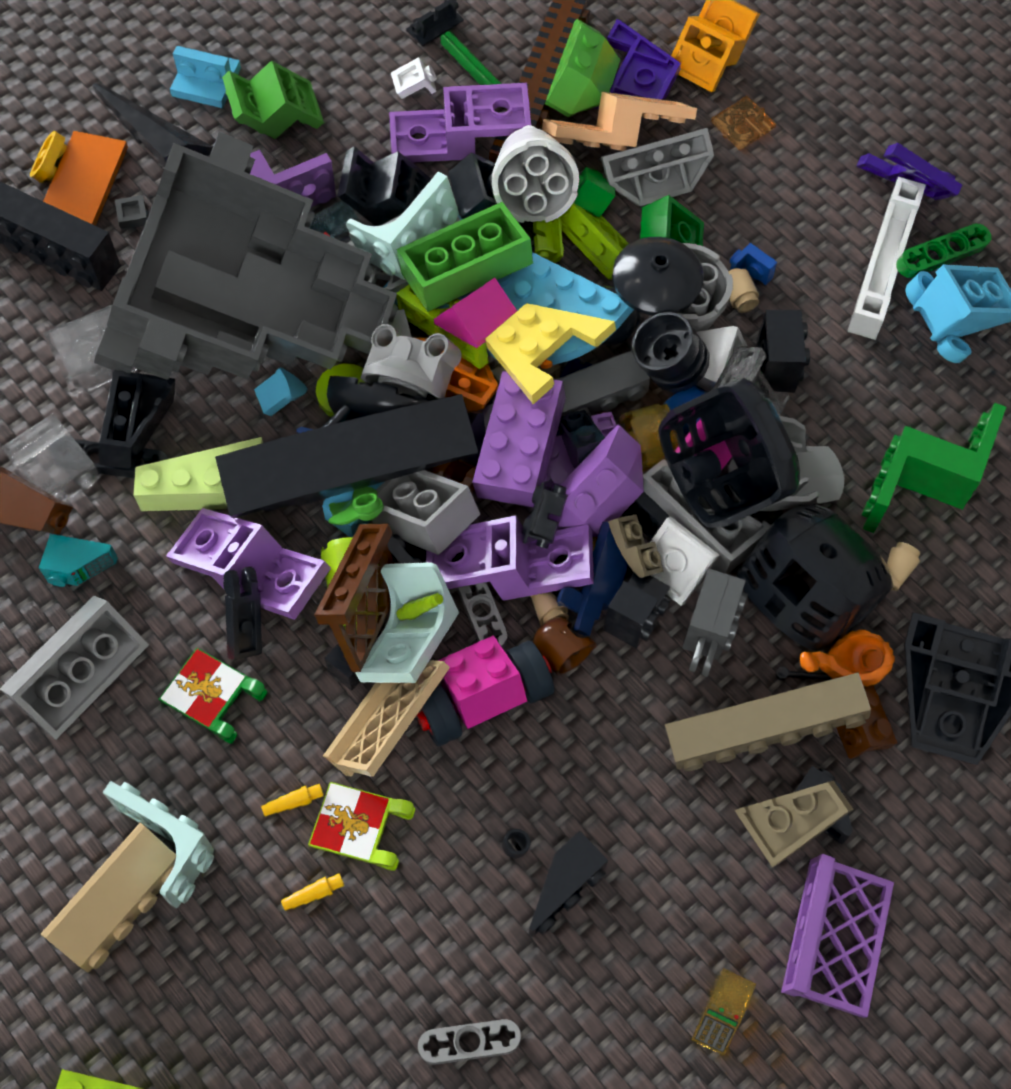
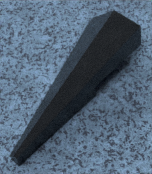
M98 83L93 84L94 91L138 143H143L163 167H165L173 143L205 156H210L213 146L106 86Z

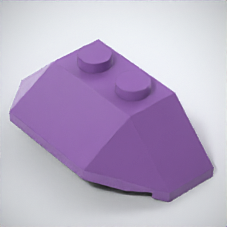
M619 424L561 483L562 486L567 488L566 494H568L562 515L560 517L551 513L549 515V519L559 522L557 530L589 524L592 529V537H598L602 522L619 518L644 492L641 445Z

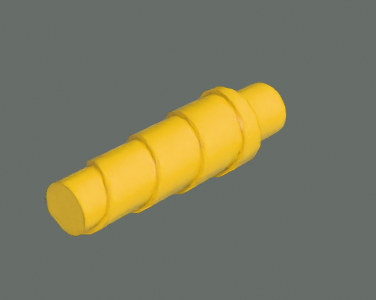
M320 783L308 788L305 785L289 794L278 797L276 800L267 802L261 808L266 817L274 813L311 804L312 800L323 797L324 793Z
M340 873L329 878L325 876L293 893V895L282 899L281 903L284 910L287 911L328 895L331 896L334 890L345 885Z

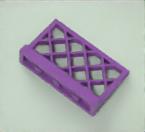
M825 854L811 859L781 993L793 997L801 996L862 1018L868 1017L894 882L837 863L835 858ZM835 872L846 875L853 889L840 895L833 884ZM857 880L863 881V883L859 885ZM869 884L882 888L880 902L874 906H871L862 890L863 887ZM855 892L865 911L852 917L842 899ZM830 894H831V896L833 897V900H831V901L829 902ZM836 903L846 922L832 928L826 913L827 908ZM868 914L875 928L873 935L864 939L855 921ZM849 926L859 944L845 951L836 932ZM823 927H824V929L826 930V933L822 935ZM829 937L839 955L825 962L819 951L820 941ZM859 948L863 950L868 959L867 968L860 973L857 972L848 956ZM842 959L851 978L838 985L828 966ZM816 961L819 964L817 968H815ZM820 971L824 973L832 988L824 994L810 990L813 975ZM855 982L861 993L859 1007L849 1004L841 989ZM835 993L837 999L832 998V997H829V996H831L832 994Z

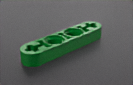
M976 223L919 244L903 252L896 262L897 270L906 278H914L920 271L930 272L940 268L943 264L948 265L981 252L990 243L991 233L987 227ZM971 237L977 238V239H974V240H972L971 242H969V239H970ZM949 242L957 243L961 251L953 250ZM928 250L935 251L939 256V260L932 259L928 255ZM917 259H919V262L917 263V265H915V264H909V263L915 262Z

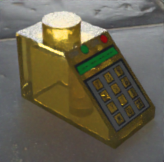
M723 968L717 975L691 1040L724 1056L745 1014L756 983Z

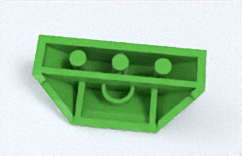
M576 19L545 101L546 105L567 117L600 105L601 92H610L620 63V58L607 39L598 30L579 19Z

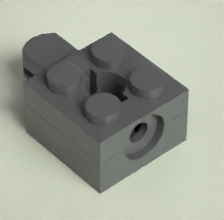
M708 568L682 647L694 652L689 671L695 673L700 656L704 655L707 657L701 675L707 677L713 659L719 660L723 650L729 652L748 593L742 592L746 580Z

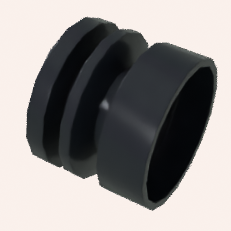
M673 312L657 313L646 319L633 337L632 353L636 362L662 390L669 392L685 391L695 386L705 376L709 367V351L695 329L682 315Z

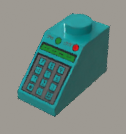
M50 534L39 569L47 582L59 587H64L66 584L78 586L116 564L118 556L110 544Z

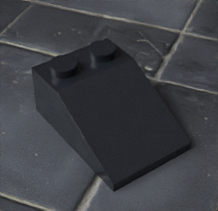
M472 152L448 172L458 212L462 219L497 204L492 189V173L496 163ZM531 221L518 222L521 226L533 227V222Z

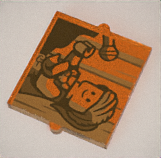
M748 96L711 118V122L723 133V138H728L739 150L776 128L777 125L764 112L765 109L760 108Z

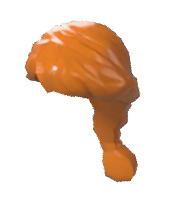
M862 629L851 631L835 642L827 654L821 651L803 652L800 654L801 667L808 673L815 672L820 668L829 677L835 679L859 672L863 686L867 687L879 683L892 670L895 656L889 642H885L880 635Z

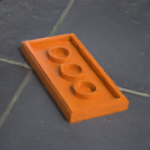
M73 131L43 202L96 226L127 152V142Z

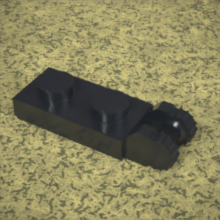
M252 566L244 567L241 571V585L245 591L240 593V581L237 571L229 570L224 572L223 585L227 594L225 596L227 657L233 661L262 653L260 593L258 592L256 570Z

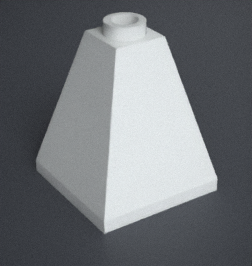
M729 326L696 332L706 344L710 354L709 367L705 376L696 385L709 392L736 379H740L750 350L739 328Z

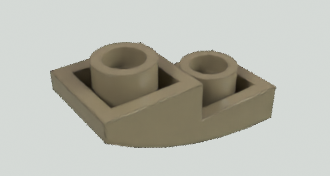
M637 514L608 521L621 554L640 578L664 572L661 556L655 541L646 544L644 542L642 527L639 524Z

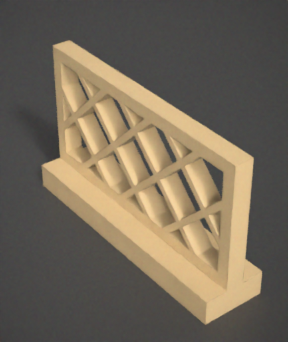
M429 660L416 683H375L323 757L346 776L352 777L354 773L373 777L450 667L444 661Z

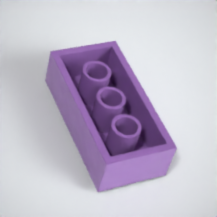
M502 371L472 481L477 498L534 508L535 504L532 503V496L538 485L541 486V483L545 482L566 399L563 381L554 380L553 387L535 404H532L507 372Z

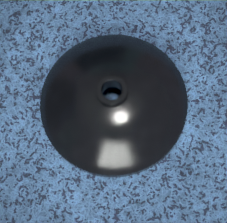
M646 237L630 243L619 253L614 263L612 277L615 290L624 303L640 313L654 316L657 313L664 312L679 313L691 306L701 292L704 273L701 262L696 254L683 243L666 237Z

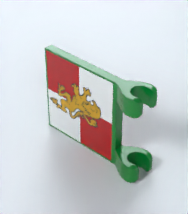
M196 648L160 696L159 701L211 731L225 742L232 744L238 734L232 725L221 720L242 690L258 701H262L268 691L262 682L246 676L203 650Z

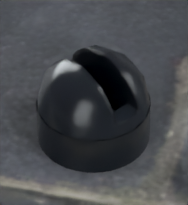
M521 829L509 830L502 841L504 853L509 858L514 859L523 857L531 845L529 835ZM511 839L513 845L518 851H515V849L512 847L508 840Z

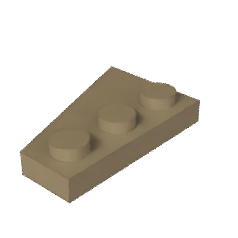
M830 781L734 811L770 865L774 867L854 809L836 783Z

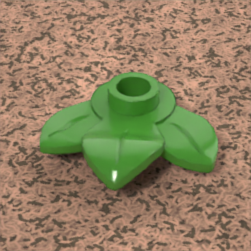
M371 487L354 490L353 500L330 503L329 508L332 517L328 520L329 523L344 525L358 519L371 521L377 518L384 508L382 500L378 498L377 490Z

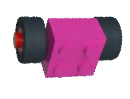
M493 635L438 660L444 661L450 668L442 678L441 684H438L416 717L424 732L428 731L431 739L437 746H442L462 736V728L456 713H458L466 728L469 729L525 702L529 704L535 703L553 694L554 684L550 674L552 673L551 667L546 657L540 653L532 641H526L519 646L507 650L505 653Z

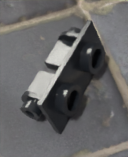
M445 0L444 3L435 8L434 12L429 11L420 18H415L410 27L406 28V31L422 47L464 21L456 12V9L459 8L458 2L456 0Z
M552 480L542 482L541 486L538 485L532 496V503L535 504L532 515L526 518L522 532L525 534L523 543L527 544L536 539V545L548 549L549 544H553L559 522L549 519L550 513L559 517L562 515L568 497L566 487L555 484L554 488H552Z

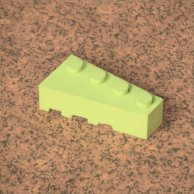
M262 437L136 467L134 497L140 510L228 509L215 457L263 443Z

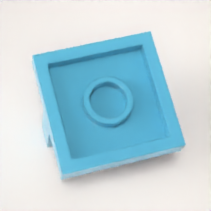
M176 46L173 57L177 75L170 87L171 96L223 109L228 97L225 93L226 89L222 77L229 70L238 75L241 69L240 60Z

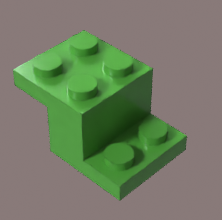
M274 61L269 62L250 81L230 70L222 77L226 89L225 93L229 99L234 119L240 124H245L255 129L260 134L276 139L296 120L315 129H318L324 123L311 82Z

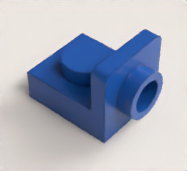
M749 243L743 250L738 249L729 261L731 264L730 270L734 268L746 269L753 279L759 280L765 285L773 279L777 261L752 243Z

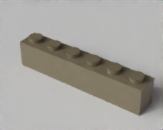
M858 672L665 724L677 770L684 768V771H694L704 766L703 763L716 760L717 763H723L735 759V754L748 751L749 754H757L766 751L768 745L780 742L782 746L791 745L801 740L800 737L813 734L814 737H821L832 733L833 728L846 725V728L861 726L866 723V719L870 718L871 707Z

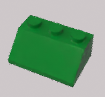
M670 195L642 207L640 239L646 237H666L681 243L703 246L704 222Z

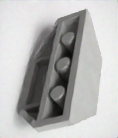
M708 128L607 155L601 157L609 185L639 207L650 204L667 195L674 197L692 192L708 163L714 157Z

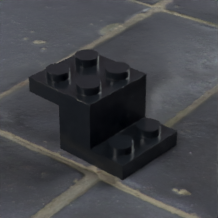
M352 147L346 150L337 197L373 225L380 226L402 215L431 181V178L399 151L373 162L356 147Z

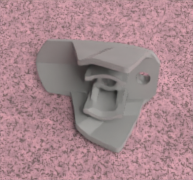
M779 416L798 455L800 481L798 489L794 494L759 511H778L794 508L799 505L838 501L844 488V473L835 453L829 446H806L805 426L794 418ZM733 458L727 467L728 473L738 468ZM729 486L733 500L737 503L741 500Z

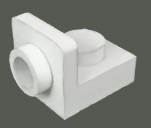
M420 58L391 72L396 92L401 99L424 87L431 94L437 92L434 83L437 80L433 68L430 65L426 66Z

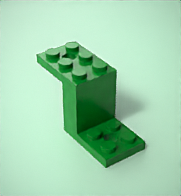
M994 403L989 413L983 411L977 427L974 426L969 436V449L908 426L904 427L900 436L894 434L880 464L882 466L880 472L877 474L872 485L870 498L867 500L861 514L862 517L866 518L862 529L871 533L876 531L889 507L896 485L963 510L981 482L1006 406Z

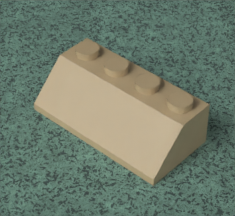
M140 822L43 930L41 935L87 973L92 968L97 969L109 956L108 950L117 940H123L131 932L134 926L132 922L141 912L146 913L156 903L158 898L156 895L174 867L176 854Z

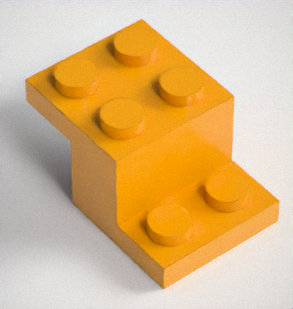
M706 0L699 16L688 17L671 56L681 63V70L678 75L710 92H715L726 66L737 64L760 13L734 0Z

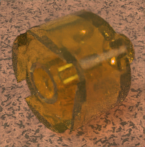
M656 403L623 413L619 417V425L625 423V431L641 445L642 472L653 468L663 459L666 460L659 439L658 429L662 420L670 412L667 404L661 406ZM672 430L670 438L675 451L679 444L676 433Z

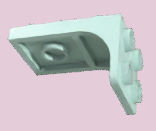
M437 172L410 206L395 221L382 226H367L349 219L346 226L350 233L349 237L355 247L372 253L369 265L373 264L379 267L385 274L389 276L395 275L405 280L401 274L396 249L453 224L459 212L448 176Z
M385 564L381 569V574L390 593V616L386 627L372 646L361 672L355 673L360 682L416 683L459 614V611L436 564ZM436 593L443 596L442 604L414 620L406 619L401 621L396 615L397 610L402 608L407 602Z
M110 781L103 794L117 811L138 823L141 822L145 827L175 843L176 861L171 873L160 889V894L175 908H178L181 902L185 904L195 890L193 883L200 872L205 873L212 864L214 848L204 833L198 829L199 825L190 818L181 815L177 819L168 812L170 809L160 801L152 798L150 802H147V800L139 796L141 792L128 783L123 782L119 786Z

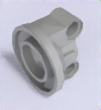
M389 324L378 326L371 337L372 348L364 366L361 379L365 383L372 385L375 381L397 387V394L405 393L415 397L418 394L431 400L444 398L452 372L461 361L460 349L445 335L435 333L429 336L426 341L403 336Z

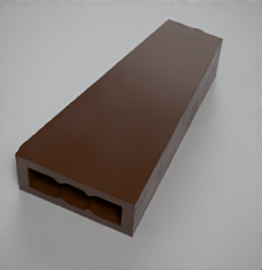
M0 466V524L60 535L62 529L68 523L73 507Z

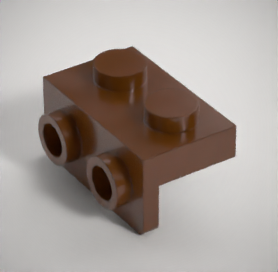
M873 685L864 686L871 707L870 718L865 720L866 723L855 728H846V725L836 727L849 759L857 758L867 751L889 749L898 744L892 726L881 705L879 695Z

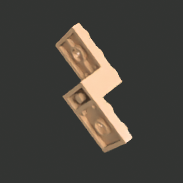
M601 92L596 125L543 119L542 130L550 134L559 143L573 144V141L576 140V142L583 143L584 146L600 148V143H602V145L610 146V149L625 151L627 146L637 147L641 117L659 120L660 115V118L669 119L668 121L685 123L686 119L695 120L697 108L681 102Z

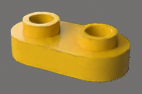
M56 131L49 134L34 162L30 177L40 183L44 180L50 181L57 171V167L54 166L56 160L64 154L67 145L64 144V136Z

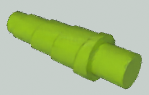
M436 593L407 602L402 608L397 610L396 615L401 621L406 619L414 620L442 604L443 596Z

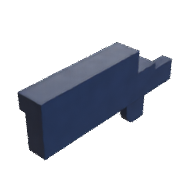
M608 521L602 522L593 551L594 584L583 586L581 593L572 587H564L560 590L557 599L559 607L565 606L578 614L573 630L583 636H590L594 620H599L601 610H608L609 604L623 583L628 566L615 542Z

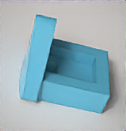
M280 367L275 371V374L254 390L263 413L272 416L289 402L295 401L304 395L307 387L296 376Z

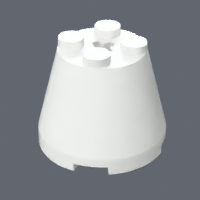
M528 125L515 131L505 140L493 169L492 189L497 204L503 202L518 222L552 221L560 217L571 207L578 194L579 171L571 153L549 134Z

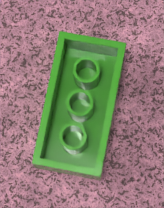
M503 202L396 249L401 274L427 312L479 289L493 278L501 279L533 264L531 239Z

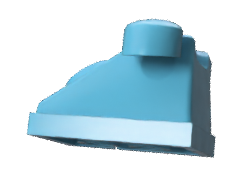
M943 264L935 272L937 274L935 279L928 272L920 271L906 285V296L913 305V310L920 312L932 333L930 339L938 343L937 351L944 359L952 363H960L971 354V348L960 337L1011 322V288L1000 270L996 267Z

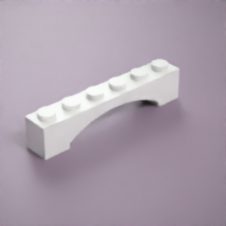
M898 177L885 212L848 332L876 340L887 312L898 272L896 262L905 250L926 187L925 184Z

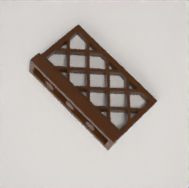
M359 524L314 614L319 625H330L352 672H361L391 607L389 589L381 574V569L385 564H395L387 546L392 535L389 524ZM356 615H357V635H356Z

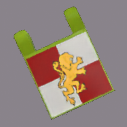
M330 782L308 845L309 847L395 871L399 863L397 855L393 852L377 849L389 813L411 820L415 814V807L412 802L407 800L393 799Z

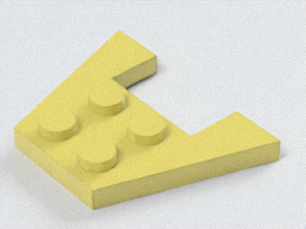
M526 303L486 337L485 341L489 351L532 404H535L554 385L553 377L538 369V366L573 335L594 347H598L616 331L615 321Z

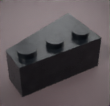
M119 370L113 371L99 441V465L132 468L174 402V378L166 380L154 375L127 373Z

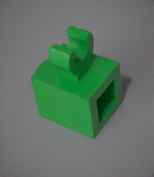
M586 167L581 175L579 174L578 194L574 203L600 218L614 199L615 188L609 185L602 173L594 168L589 169Z

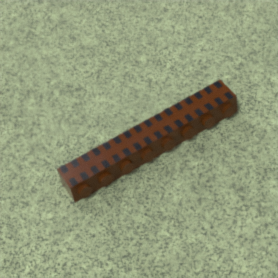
M552 0L518 83H527L531 126L537 129H541L543 126V119H549L550 110L548 109L550 106L546 105L545 101L576 19L586 24L588 23L590 10L586 9L587 0ZM509 136L495 137L489 152V161L496 163L500 150Z

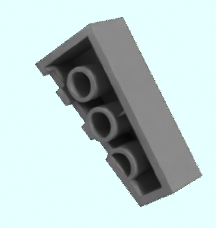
M665 459L643 474L644 492L670 517L720 555L711 567L713 570L725 574L733 571L746 560L760 538L771 526L765 521L760 523L751 516H747L725 527H706L689 507ZM712 490L711 495L717 504L723 509L728 508L717 491ZM699 496L698 501L709 515H714L715 512L704 497Z

